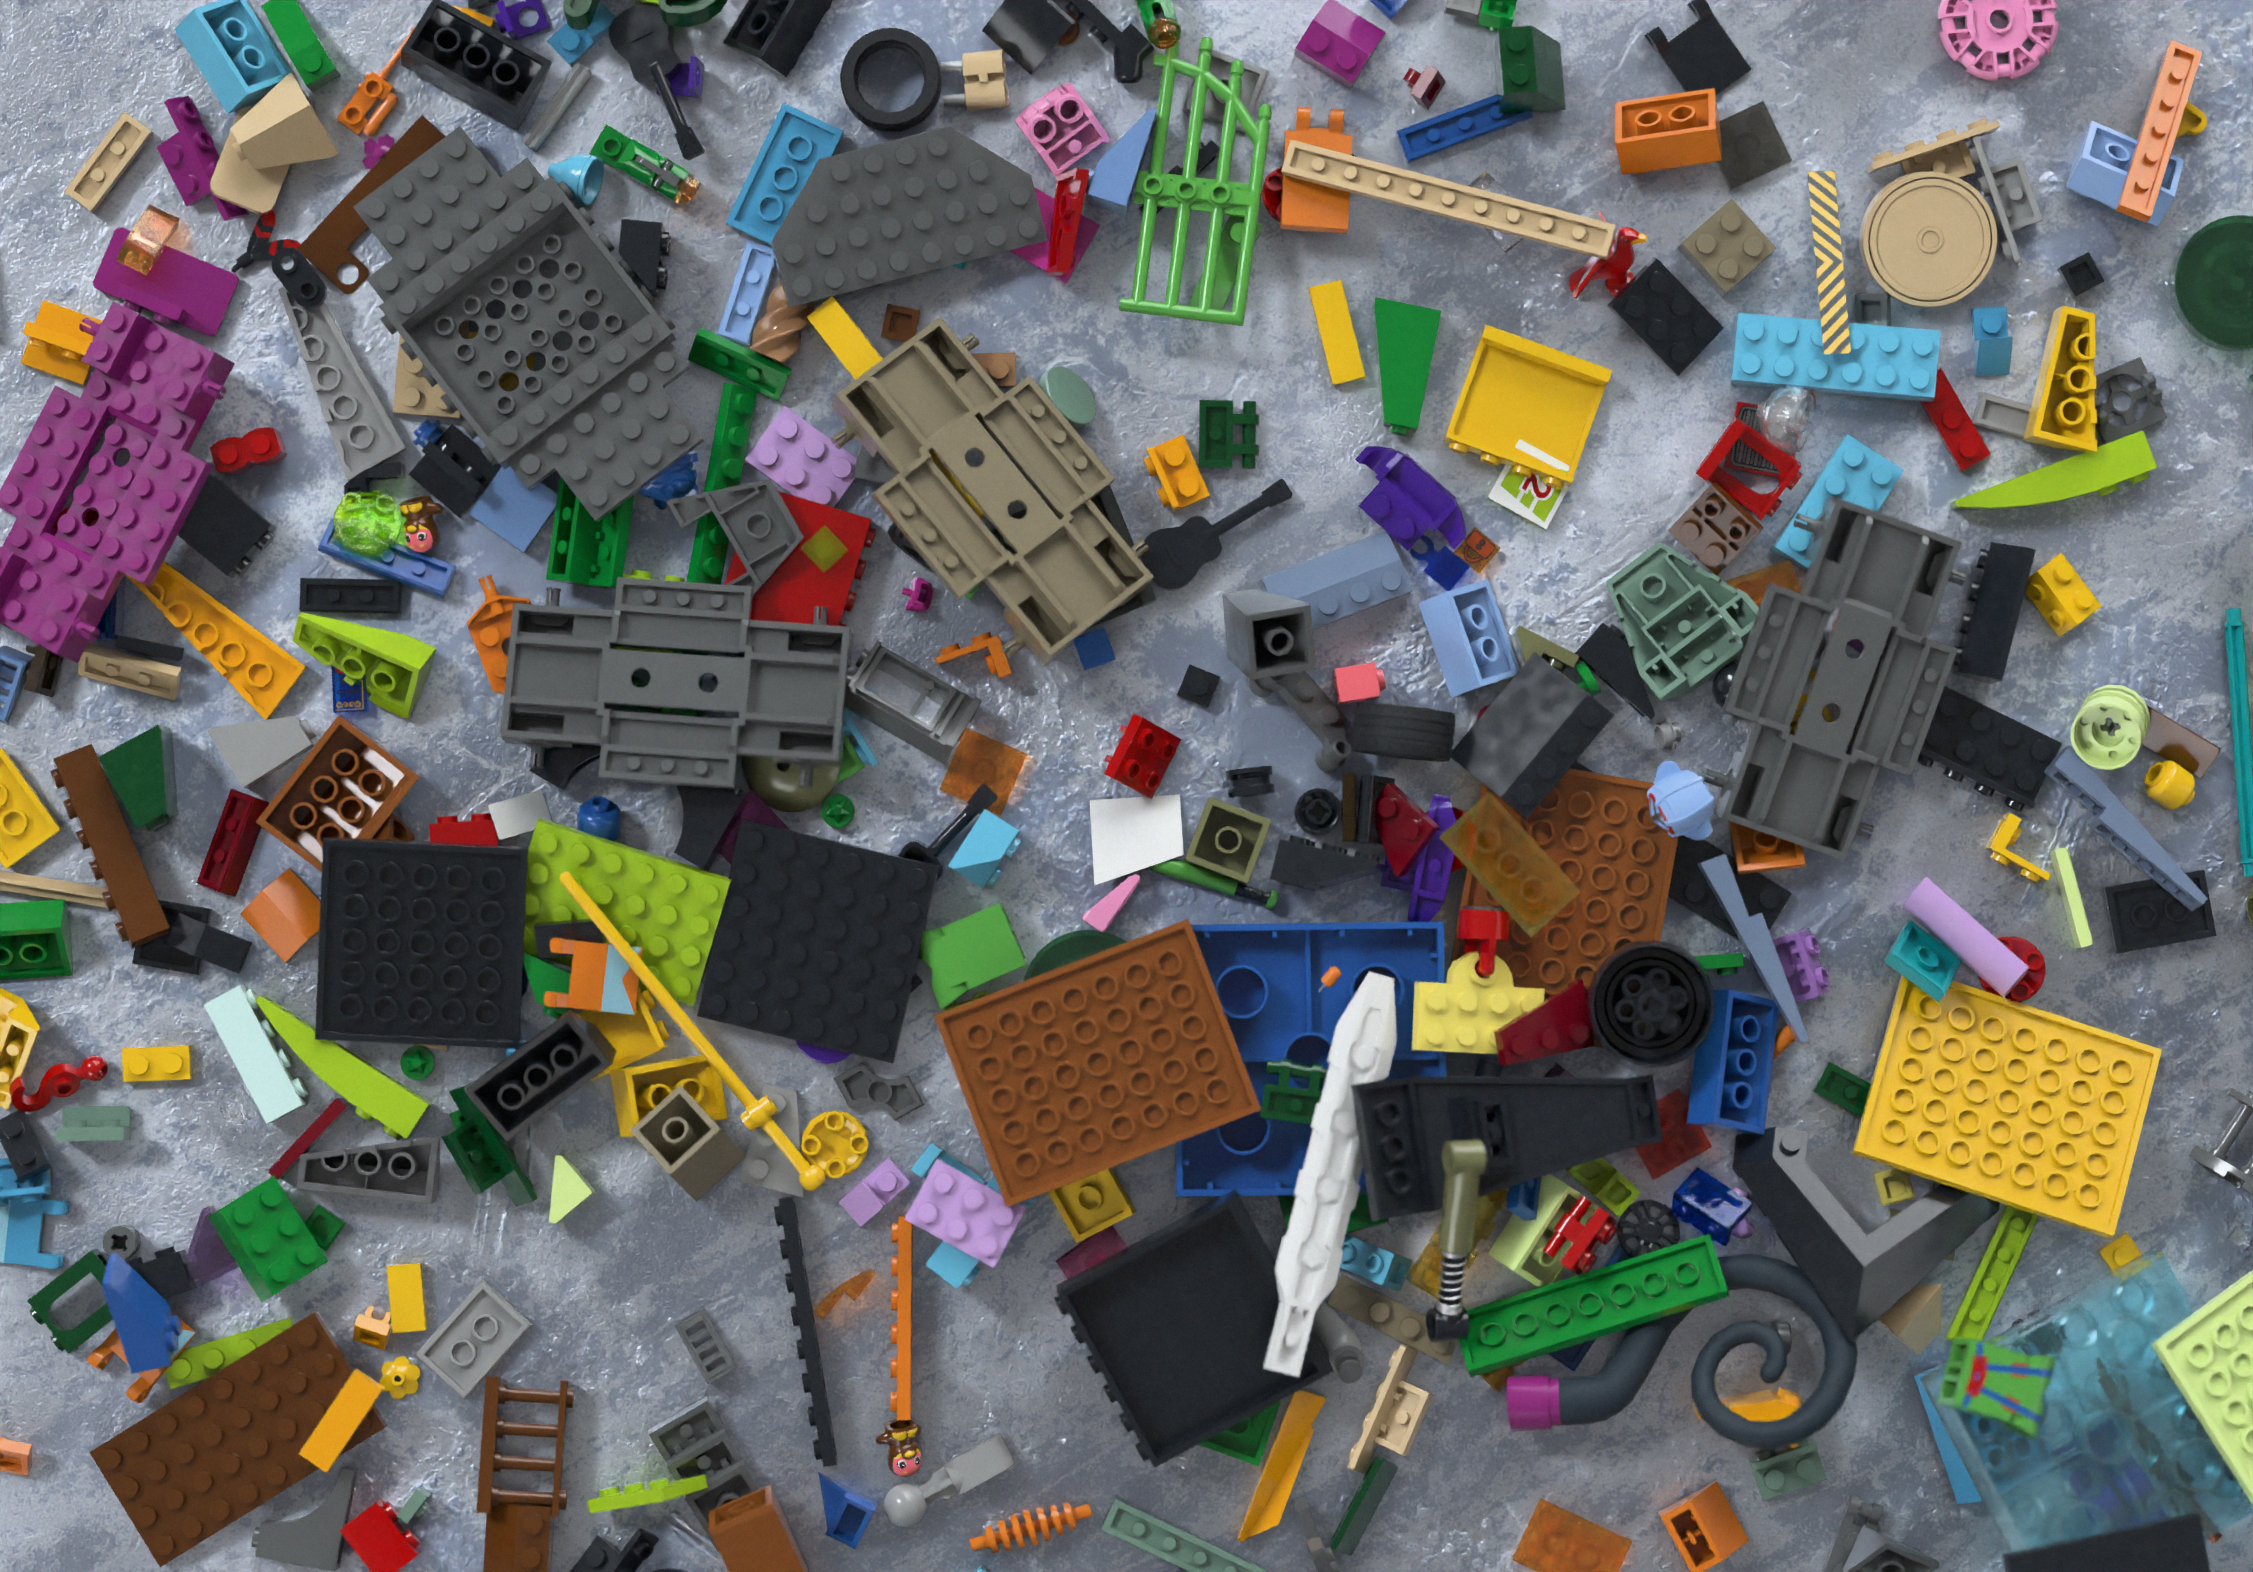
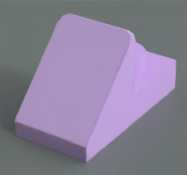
M888 1157L842 1198L839 1203L857 1224L862 1227L908 1186L911 1181Z

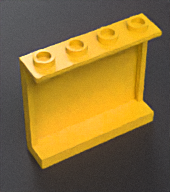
M1486 325L1443 442L1449 444L1448 449L1453 452L1467 455L1469 451L1480 455V461L1496 467L1500 463L1513 466L1512 472L1526 478H1530L1532 474L1544 478L1543 483L1552 488L1562 489L1563 485L1570 487L1612 370ZM1521 439L1569 465L1568 473L1516 448L1517 442Z

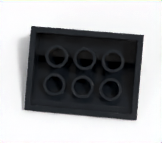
M1534 653L1452 750L1451 759L1524 820H1527L1612 719L1614 714L1541 656Z

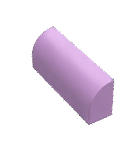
M1925 877L1905 901L1903 909L2003 998L2027 974L2029 967L1928 877Z

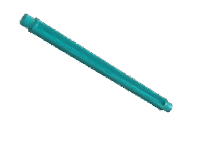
M2241 608L2226 609V623H2224L2228 656L2237 809L2240 827V861L2243 864L2244 877L2253 876V750L2244 634L2245 625L2241 619Z

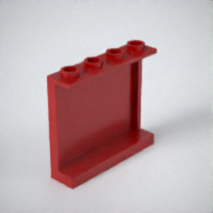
M778 491L805 538L752 597L750 620L813 624L814 607L820 606L822 610L823 606L829 608L827 625L847 627V625L842 624L845 611L851 612L855 603L857 593L852 592L855 579L861 580L867 563V561L862 560L865 547H872L877 529L872 528V519ZM736 550L724 585L747 573V569Z

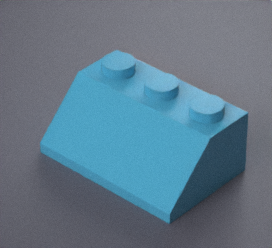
M219 0L193 9L174 29L227 114L256 103L270 92L286 75L292 73L246 0Z

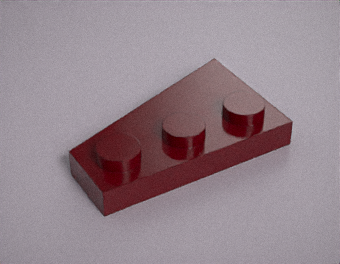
M1575 980L1567 985L1568 987L1563 991L1551 995L1536 1008L1529 1012H1524L1494 1031L1500 1065L1514 1064L1594 1046L1583 980Z

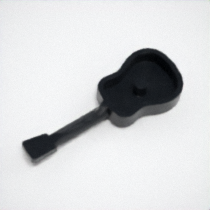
M652 3L639 4L626 9L610 25V42L613 48L628 61L633 77L645 88L657 86L677 132L675 137L683 158L689 161L703 154L705 149L693 129L688 126L669 83V80L674 78L681 71L682 67L681 60L674 50L673 26L664 23L660 8Z
M1279 479L1261 492V496L1213 525L1202 516H1194L1181 526L1164 528L1149 534L1145 538V544L1143 545V547L1146 544L1148 545L1149 552L1142 555L1141 560L1154 576L1152 581L1160 588L1168 591H1176L1188 585L1203 565L1216 560L1220 556L1222 545L1219 536L1268 506L1272 508L1292 498L1293 494L1284 479Z
M986 783L981 784L967 802L968 805L929 846L921 841L913 840L907 843L897 856L939 865L938 880L945 870L944 864L938 855L978 813L981 814L984 809L992 805L998 799V795Z

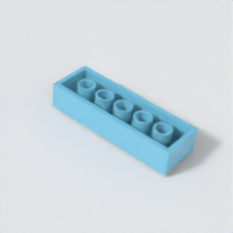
M1738 313L1730 384L1932 402L1935 398L1941 331L1848 323L1851 353L1824 354L1821 320Z

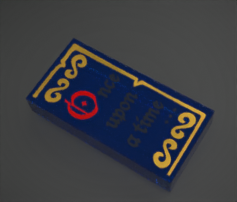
M332 666L333 713L369 712L366 674L362 677L361 681L357 680L353 686H350L343 680L346 674Z

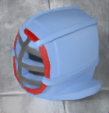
M1666 760L1656 769L1654 786L1647 792V803L1651 820L1671 837L1684 835L1699 841L1709 838L1712 833V826L1708 819L1714 813V797L1710 794V790L1701 776L1699 777L1691 770L1681 771L1675 762Z

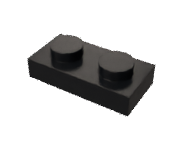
M18 1110L0 1119V1142L20 1183L51 1169L50 1163L25 1112Z

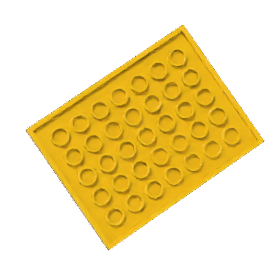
M1901 975L1852 1154L2111 1239L2115 1234L2162 1050L1953 980L1946 994L1938 1002Z

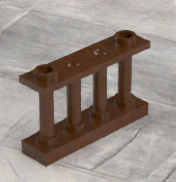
M486 1376L476 1513H491L492 1506H498V1503L552 1506L551 1517H559V1510H566L567 1490H561L566 1409L573 1408L574 1388H568L567 1380H561L560 1390L508 1388L507 1384H500L501 1377ZM506 1401L559 1404L558 1424L504 1421V1418H498L499 1404H505ZM503 1435L557 1438L555 1458L502 1455V1452H496L497 1438H503ZM501 1469L554 1472L553 1492L499 1489V1486H493L494 1472H501Z

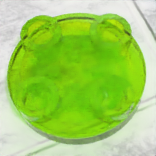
M372 491V493L349 492L342 497L335 510L333 518L334 533L338 542L353 554L360 556L379 555L389 550L396 543L401 532V515L395 500L390 495Z

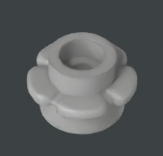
M1664 718V721L1654 724V739L1658 748L1675 750L1677 743L1681 741L1679 725L1676 722L1672 723L1670 718Z

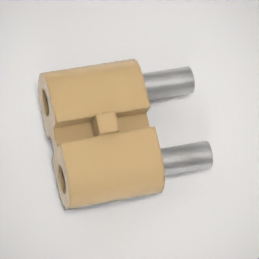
M1003 49L964 53L961 61L941 63L942 74L963 72L965 77V93L943 96L944 107L966 105L968 111L1009 107L1008 84L1006 83V58Z

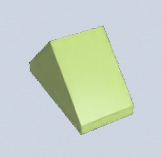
M562 1154L555 1155L549 1223L560 1222L595 1192L568 1157Z

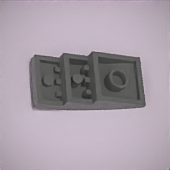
M704 1397L650 1428L648 1434L675 1480L706 1475L708 1488L686 1494L684 1499L717 1552H719L709 1531V1510L761 1488L707 1397Z

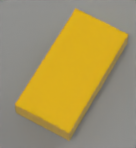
M422 1263L386 1266L392 1333L427 1330Z

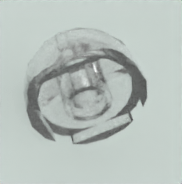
M1786 385L1778 387L1769 394L1766 402L1761 401L1757 408L1756 420L1760 421V430L1765 441L1772 447L1794 454L1800 452L1807 442L1813 424L1808 422L1809 411L1815 412L1816 409L1815 391L1800 386Z

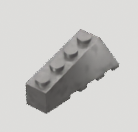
M440 1136L300 1154L296 1188L429 1204L435 1203L440 1173Z

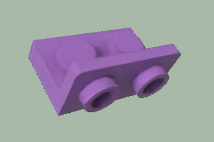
M1809 928L1772 939L1795 1003L1816 998L1829 992V975L1825 967L1821 966L1818 957L1820 952L1819 943L1815 935H1811Z

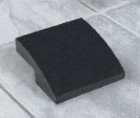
M1005 0L982 31L1032 75L1039 69L1052 49L1062 41L1076 21L1052 0Z

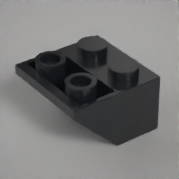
M622 219L619 254L654 298H660V289L666 290L668 281V270L663 265V257L670 256L671 237H669V232L665 231L661 222Z

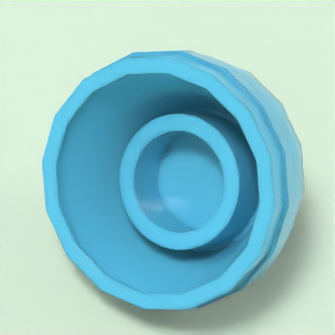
M577 154L562 162L550 164L548 176H551L557 184L561 181L566 184L575 196L571 199L573 202L580 205H590L594 202L600 191L604 176V164L602 159L595 155Z

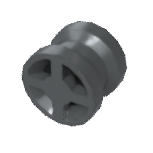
M120 1225L109 1229L105 1233L102 1243L103 1249L108 1256L117 1253L122 1259H126L136 1254L140 1248L141 1240L139 1233L132 1226Z

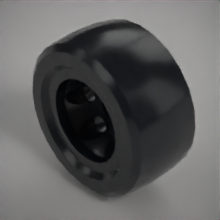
M1658 940L1637 941L1616 950L1596 970L1588 991V1019L1596 1038L1618 1060L1632 1066L1650 1069L1668 1067L1692 1055L1708 1037L1715 1017V991L1708 972L1699 960L1684 948L1670 942ZM1656 973H1661L1665 976V983L1661 987H1656L1652 983V977ZM1632 979L1638 980L1641 984L1640 990L1636 993H1631L1627 989V983ZM1671 993H1682V1003L1673 1005L1670 1002ZM1649 996H1653L1656 1001L1661 1000V1008H1657L1659 1011L1655 1014H1651L1649 1010H1643V1002L1648 1003L1645 999ZM1624 1004L1632 1005L1634 1008L1632 1016L1623 1017L1620 1014L1621 1006ZM1667 1016H1672L1676 1020V1026L1671 1030L1664 1028L1662 1025L1663 1019ZM1642 1022H1647L1651 1025V1032L1646 1036H1642L1638 1032V1026Z

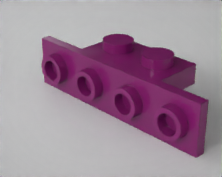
M183 96L167 99L164 103L179 132L156 148L186 207L197 204L211 194L224 221L247 216L249 214L247 209L220 199L211 192L210 181L220 156L190 97Z

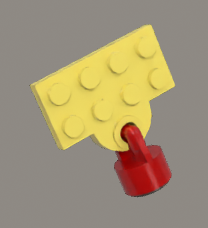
M1463 906L1459 910L1458 939H1465L1464 956L1453 960L1447 971L1446 983L1415 982L1412 1050L1498 1054L1494 1031L1544 1002L1545 989L1514 987L1512 973L1507 964L1495 955L1496 941H1509L1510 912L1507 911V908Z

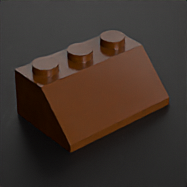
M498 1503V1506H492L491 1513L486 1515L483 1572H551L555 1517H551L552 1506Z

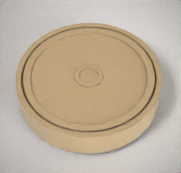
M1914 172L1893 180L1883 187L1872 199L1861 222L1859 233L1860 253L1870 277L1884 292L1890 294L1893 298L1915 306H1942L1965 297L1985 278L1996 254L1997 227L1987 201L1966 181L1941 172Z

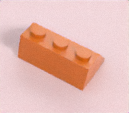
M1715 88L1615 103V145L1622 175L1641 174L1647 171L1675 169L1681 166L1722 161V142Z

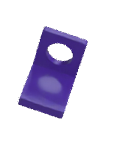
M503 0L496 2L500 13L495 14L501 33L507 32L512 40L526 37L550 27L540 0H525L508 7ZM525 8H533L538 13V21L531 27L523 26L519 21V14Z
M691 56L690 63H681V71L669 80L675 97L702 98L705 65L697 57ZM657 89V91H656L657 95H658V96H661L660 93H659V91H658V89Z

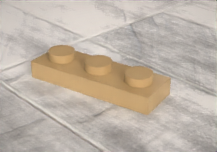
M124 111L64 192L94 213L153 135V132Z
M88 643L79 660L78 675L175 701L180 690L182 668Z

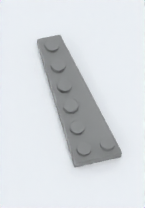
M306 285L303 288L304 296H311L314 293L312 285ZM285 287L280 288L279 293L297 338L299 349L306 363L312 385L318 396L325 421L331 432L333 443L347 480L350 481L364 470L378 466L407 450L406 445L326 303L324 302L315 309H306L296 303Z

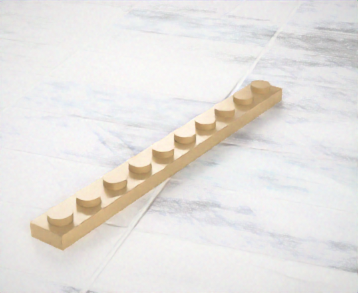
M1290 140L1281 170L1282 175L1604 260L1608 258L1616 230V225L1295 140Z

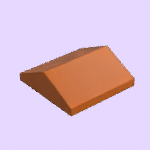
M1728 820L1731 850L1738 874L1805 867L1801 845Z
M288 868L264 888L240 915L278 956L287 963L319 933L320 900L291 868Z

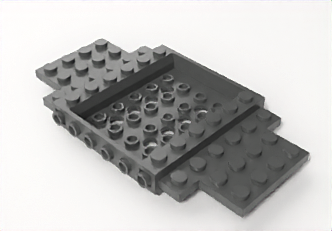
M459 126L353 206L393 258L366 280L384 302L379 306L385 314L380 318L382 323L392 335L398 331L405 341L400 346L412 361L418 357L425 368L420 372L429 384L434 387L438 383L445 394L440 398L452 413L457 410L460 411L466 419L460 424L472 439L477 436L480 437L486 445L481 451L493 466L499 462L504 470L510 466L529 491L553 472L557 471L597 523L704 442L701 435L664 389L689 370L690 366L672 344L676 340L671 331L676 327L664 311L660 314L655 311L651 305L655 302V299L644 285L638 288L631 278L635 273L626 261L622 259L617 262L610 252L615 248L604 233L597 236L590 226L595 222L583 207L579 210L575 208L570 201L575 196L563 181L557 184L551 176L544 180L528 158H525L500 177L462 127ZM547 260H553L559 265V272L553 278H545L540 273L541 265ZM522 280L528 281L532 285V293L524 299L517 298L513 293L515 284ZM493 301H501L505 305V313L499 319H492L487 315V306ZM587 312H594L599 316V325L594 330H585L581 327V317ZM473 321L478 324L479 331L473 339L461 337L460 327L464 322ZM562 332L570 334L573 339L571 347L565 351L556 349L553 343L555 336ZM533 353H541L546 358L544 368L539 371H532L527 367V359ZM507 373H513L519 378L518 387L510 392L504 391L500 387V380Z

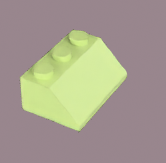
M1551 1174L1542 1176L1536 1220L1524 1221L1515 1214H1512L1501 1234L1496 1238L1488 1255L1537 1287L1558 1282L1567 1269L1560 1261L1573 1243L1567 1239L1554 1258L1545 1253L1543 1249L1556 1232L1554 1227L1564 1213L1568 1214L1582 1194ZM1592 1202L1579 1222L1586 1226L1600 1206Z

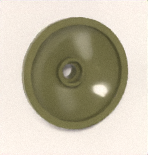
M742 756L743 773L750 790L752 789L767 806L782 812H801L822 803L835 788L841 767L828 766L814 768L813 787L807 788L805 779V788L798 787L800 767L790 764L789 769L784 770L780 763H774L772 758Z

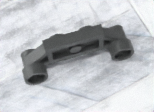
M1306 671L1255 680L1249 679L1251 691L1259 697H1268L1274 691L1278 692L1322 742L1323 747L1315 755V761L1319 769L1326 773H1334L1344 764L1345 758L1351 753V746L1346 739L1345 723L1348 719Z

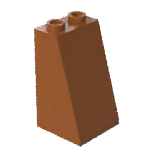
M771 1485L709 1510V1531L729 1572H809Z

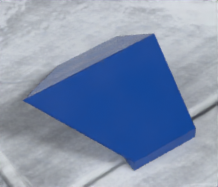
M818 1472L827 1524L825 1535L856 1549L877 1507L878 1501Z

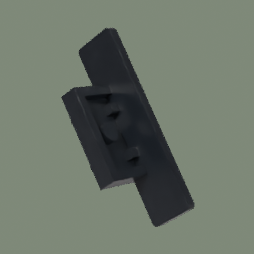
M639 1528L620 1553L607 1540L597 1535L570 1572H636L642 1562L652 1554L659 1538L655 1534Z

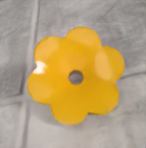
M400 1356L394 1362L388 1361L382 1365L381 1372L383 1376L379 1384L385 1387L384 1391H389L393 1398L401 1399L406 1394H414L418 1390L419 1383L417 1379L420 1377L421 1371L417 1365L410 1364L407 1357ZM396 1376L401 1377L400 1382L396 1380Z

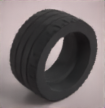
M898 28L877 29L858 39L847 52L840 73L842 93L853 115L865 125L885 132H899L913 128L921 123L933 111L941 93V71L933 50L917 35ZM897 48L907 51L917 59L923 70L924 85L921 95L913 105L902 111L888 113L875 109L864 100L859 91L858 76L862 64L871 54L880 49Z
M1357 703L1353 723L1352 751L1402 759L1436 762L1450 761L1455 733V714L1411 706Z

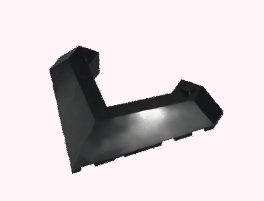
M1775 1126L1766 1128L1764 1135L1737 1134L1735 1136L1732 1169L1738 1178L1743 1179L1751 1191V1197L1765 1217L1768 1216L1777 1230V1236L1807 1280L1810 1279L1816 1288V1294L1830 1315H1834L1843 1328V1334L1850 1345L1871 1324L1875 1323L1889 1311L1901 1297L1909 1293L1940 1265L1951 1252L1970 1238L1981 1225L1990 1220L1999 1211V1202L1933 1181L1932 1191L1866 1235L1807 1165L1806 1155L1809 1132Z

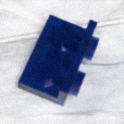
M1697 1167L1673 1193L1671 1211L1680 1221L1691 1224L1704 1235L1710 1234L1712 1241H1717L1721 1245L1726 1246L1730 1242L1733 1229L1751 1211L1752 1202Z

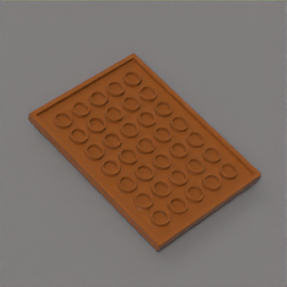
M1569 768L1527 820H1524L1481 784L1474 824L1477 842L1474 854L1467 864L1460 910L1463 906L1507 908V911L1510 912L1509 941H1496L1495 955L1507 964L1512 973L1514 987L1545 989V1000L1551 995L1563 991L1568 987L1567 985L1575 980H1583L1587 1000L1593 976L1609 955L1633 942L1646 940L1660 941L1679 836L1671 837L1651 820L1647 803V792L1654 786V783ZM1458 921L1450 966L1453 960L1464 956L1465 939H1458ZM1632 979L1627 983V989L1631 993H1636L1641 988L1640 982L1636 979ZM1650 996L1645 999L1648 1003L1643 1002V1010H1648ZM1624 1004L1620 1008V1014L1623 1017H1630L1634 1012V1008L1630 1004ZM1642 1022L1638 1026V1032L1642 1036H1644L1646 1022ZM1592 1029L1594 1047L1604 1048L1594 1035Z
M1189 919L934 1015L1006 1207L1261 1110Z

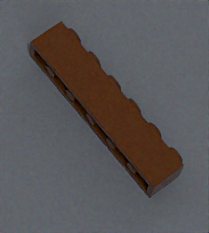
M92 744L54 758L55 769L50 770L56 788L63 787L68 799L63 801L64 807L70 820L76 818L81 830L76 831L77 838L82 849L86 850L89 848L94 859L89 862V866L95 880L102 879L107 890L102 893L108 911L115 910L120 922L115 923V927L121 941L125 942L128 940L132 949L169 934L170 927Z

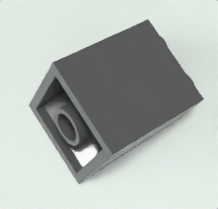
M1257 589L1222 594L1227 658L1250 680L1315 669L1311 606L1309 603Z

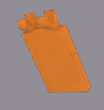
M1297 106L1295 131L1286 130L1284 134L1283 163L1290 140L1351 155L1352 135H1342L1344 110H1330L1328 129L1309 127L1311 107ZM1282 175L1280 229L1347 234L1350 192Z

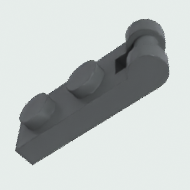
M1850 1496L1822 1572H1843V1567L1862 1526L1853 1523L1855 1516L1860 1515L1867 1518L1864 1526L1876 1530L1882 1517L1884 1506L1876 1503L1869 1505L1861 1502L1862 1498Z

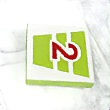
M1521 439L1517 442L1515 448L1568 473L1569 465ZM1505 464L1487 499L1546 530L1569 487L1563 485L1562 489L1552 488L1543 483L1544 477L1532 474L1530 478L1522 477L1512 472L1513 466ZM1578 470L1575 471L1573 478H1575Z

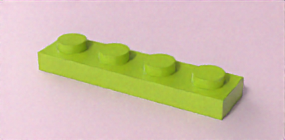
M289 1317L183 1350L165 1371L170 1390L213 1376L293 1326V1318Z

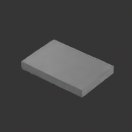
M482 1279L418 1350L415 1356L465 1400L529 1330L533 1323L486 1280Z

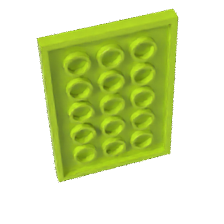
M539 818L536 822L528 850L524 952L538 956L534 925L536 923L590 919L560 882V875L563 872H569L630 946L642 947L641 960L673 999L694 1006L732 880L709 871ZM605 937V943L611 944ZM573 956L544 959L572 967ZM639 979L638 986H640L641 990H647L648 988Z

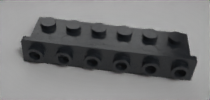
M1944 686L1917 763L1928 768L1935 764L1945 769L1943 775L1960 783L1964 778L1975 784L1973 788L1975 791L1988 797H1992L1993 793L2005 798L2004 805L2022 812L2024 808L2027 810L2034 808L2036 803L2034 800L2046 777L2044 771L2056 757L2062 743Z

